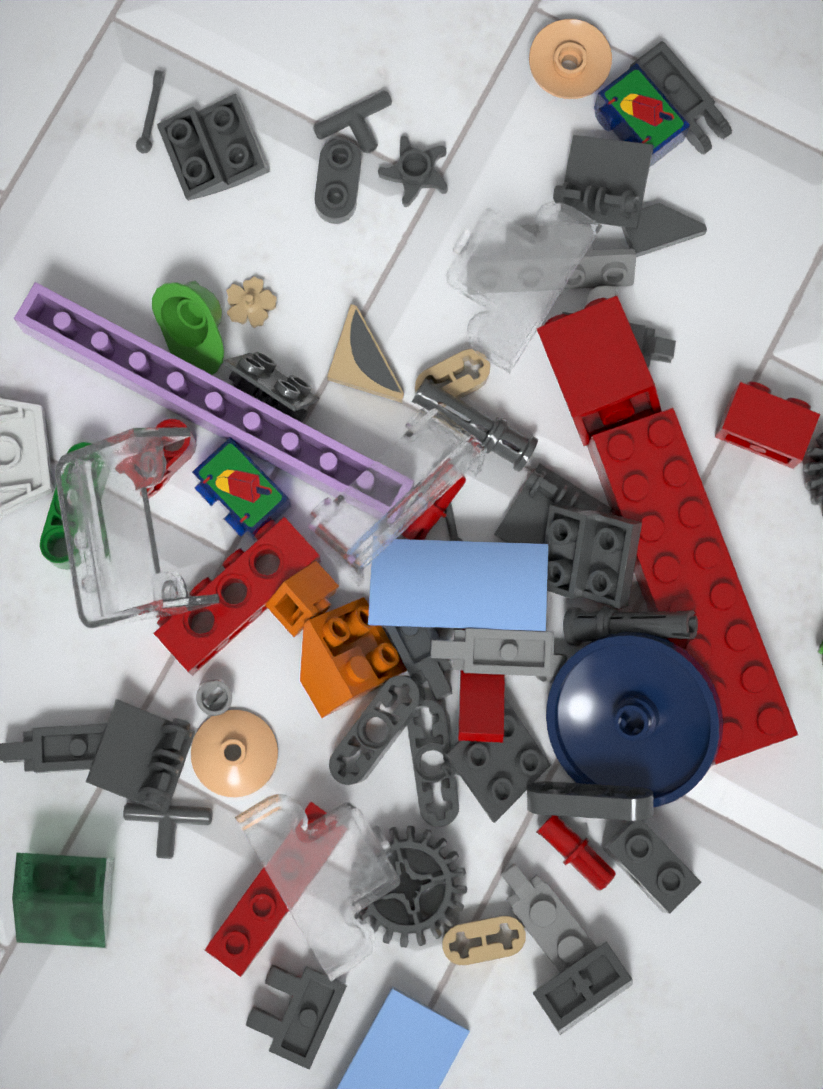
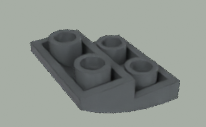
M236 93L200 111L191 107L157 124L184 196L188 201L230 189L270 172L241 98Z
M551 504L544 544H548L547 591L570 599L585 597L618 609L628 606L642 522L584 508Z

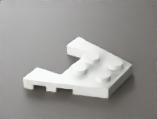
M0 398L1 518L54 492L44 408L41 405Z

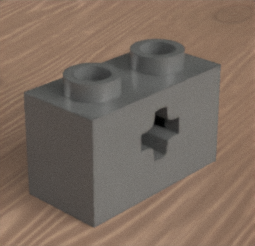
M643 820L628 821L601 847L664 913L670 914L702 883Z

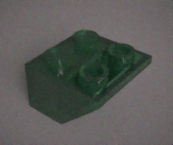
M17 852L12 894L16 942L107 948L114 858Z

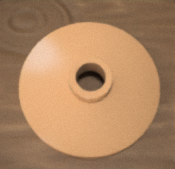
M577 19L558 20L544 27L533 40L529 53V66L535 81L549 94L563 99H579L596 92L608 78L612 65L611 48L605 36L593 25ZM566 60L573 61L576 64V68L573 70L565 69L562 63Z
M227 710L221 715L212 716L207 719L196 732L191 746V762L196 776L209 790L225 797H243L258 791L273 775L278 760L277 741L270 727L258 716L242 710ZM232 744H236L241 748V756L236 761H229L225 756L226 748Z

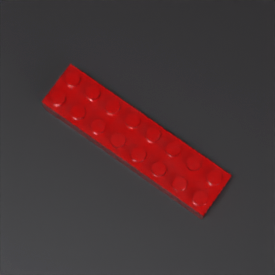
M674 408L592 435L587 448L609 507L612 508V515L642 522L634 573L648 611L676 612L693 610L695 612L694 615L697 616L698 631L694 639L666 638V640L678 645L695 658L704 668L716 688L722 708L723 735L713 765L798 736Z

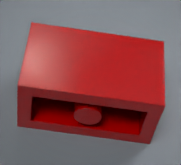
M752 381L747 382V384L740 382L732 392L715 438L794 469L803 461L820 414L810 410L811 406L803 400L791 397L785 400L772 395L771 389L763 384Z

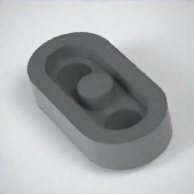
M335 139L328 142L322 148L319 157L314 198L315 208L318 215L324 221L332 224H340L349 220L355 213L357 206L361 154L357 146L346 139ZM337 154H344L348 159L346 162L338 164L333 161V157ZM338 193L343 199L341 202L333 204L328 201V197L331 194Z

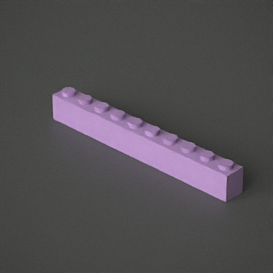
M36 282L14 317L15 322L23 333L393 529H396L415 494L416 483Z

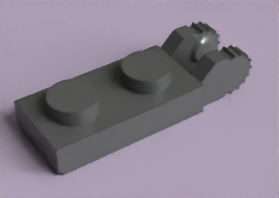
M661 41L630 65L629 72L639 70L680 117L684 125L679 131H684L687 140L698 152L704 155L712 149V142L695 122L700 117L704 116L707 125L721 139L723 138L724 140L732 134L731 126L714 105V99L665 42ZM666 114L670 120H673L671 115Z

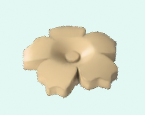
M253 276L250 280L243 282L244 290L236 284H232L226 290L228 304L232 306L227 311V315L231 318L232 322H238L243 325L249 319L250 325L253 328L263 326L269 317L266 311L276 308L277 297L272 295L270 290L263 291L264 283L262 279H257Z

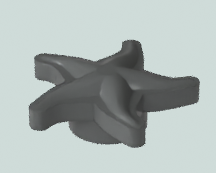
M402 136L400 138L399 162L389 168L380 167L378 175L382 179L403 184L405 194L402 198V205L404 207L411 205L422 188H435L441 194H446L448 186L440 174L434 170L437 161L446 156V147L438 146L426 151L413 149L409 145L408 137Z

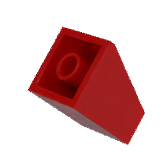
M617 295L609 299H595L580 311L570 315H556L548 319L543 326L536 328L583 446L588 445L592 435L662 412L655 383Z

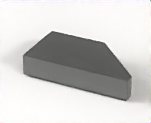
M661 203L641 209L638 229L621 227L628 247L635 250L636 257L703 236L707 232L705 224Z

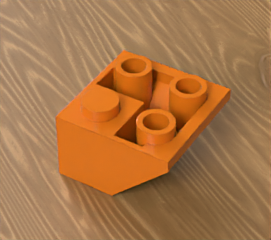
M365 597L321 614L304 623L300 682L321 718L354 703L383 686L390 678L400 676L407 671L382 626L368 625L369 604Z

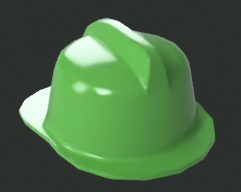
M190 281L184 285L178 282L165 283L158 287L152 297V311L161 328L170 353L211 375L218 372L224 358L223 342L218 330L222 320V308L219 300L210 290L199 285L197 281Z

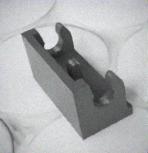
M606 941L535 990L533 995L554 1028L561 1035L632 986L633 979Z

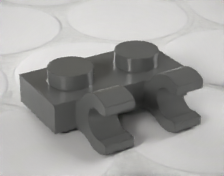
M272 964L265 979V984L291 995V1001L282 1019L253 1006L246 1021V1026L273 1038L269 1052L310 1070L347 984L308 966L305 967L300 978Z

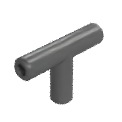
M383 90L314 124L313 130L317 138L322 140L349 126L364 153H371L377 149L378 143L364 118L391 106V97L387 91Z
M126 803L123 810V818L127 821L159 822L156 856L157 858L172 859L174 857L176 823L210 825L213 816L212 809L206 807L170 805L167 814L139 803Z

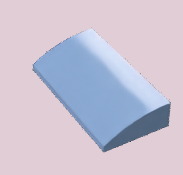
M374 538L368 625L546 632L548 544Z
M392 986L336 1089H439L470 1030Z

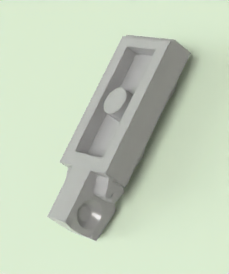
M465 628V630H454V640H431L430 657L453 659L452 670H463V673L553 677L554 632Z
M516 864L511 865L500 874L514 892L506 899L512 907V912L560 973L597 948L547 882H543L538 875L529 881Z

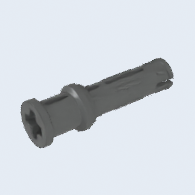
M426 378L412 399V403L420 405L448 424L480 441L482 451L487 454L492 451L511 462L513 469L518 472L526 465L537 446L539 439L536 437L527 438L507 426V420L504 418L496 417L495 420L491 419L464 401L430 383ZM438 402L446 404L447 406L451 407L452 409L456 410L457 412L461 413L462 415L466 416L471 420L466 421L465 419L461 418L460 416L456 415L455 413L438 404ZM477 425H481L484 428L488 429L487 432L478 428ZM502 440H506L514 446L518 447V450H515L514 448L505 444L504 442H502Z
M604 606L600 611H583L579 607H571L565 613L563 630L565 639L571 646H580L584 641H594L601 637L621 632L646 633L664 639H694L698 631V619L694 615L695 612L693 610L676 612H619L618 609L611 606Z

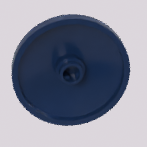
M621 632L590 642L577 651L562 666L553 681L548 695L546 723L549 740L559 763L572 780L582 784L650 789L653 791V808L676 801L695 788L712 767L721 745L723 735L722 708L716 688L710 677L697 660L687 651L655 635L639 632Z

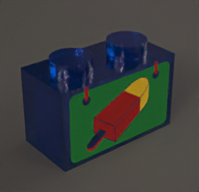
M637 63L598 92L594 110L599 124L608 132L612 130L621 141L654 145L650 167L685 140L690 124Z
M231 437L192 471L198 482L194 487L195 491L210 506L218 502L228 513L223 520L239 537L247 533L255 541L256 538L254 536L260 528L270 520L276 521L291 507L290 499Z

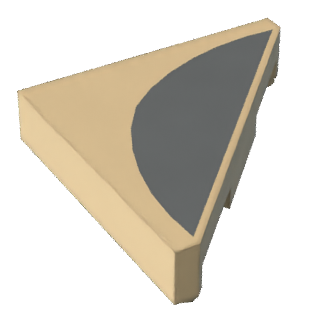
M351 304L327 376L328 381L402 403L404 393L358 307Z

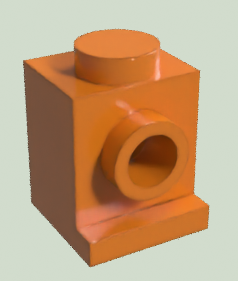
M315 561L284 581L265 606L287 631L295 637L303 630L305 622L324 614L332 606L328 599L336 593L339 585Z

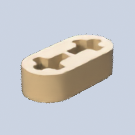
M476 349L461 351L419 374L415 382V394L425 378L432 380L435 385L449 380L450 383L441 389L461 399L486 384L490 374L489 359L484 353ZM465 361H469L473 366L481 365V368L478 370L477 379L473 380L469 374L457 380L455 376L464 370ZM438 402L443 407L447 406L442 402Z
M496 916L461 923L450 927L445 932L442 939V949L445 956L457 965H470L510 957L517 954L523 948L526 941V932L523 925L517 919L510 916ZM502 923H507L510 930H517L518 937L511 940V947L508 949H504L501 942L487 943L486 941L487 935L497 934L500 931L499 925ZM464 932L467 939L481 938L482 945L468 948V956L460 957L458 951H450L449 943L456 941V933Z

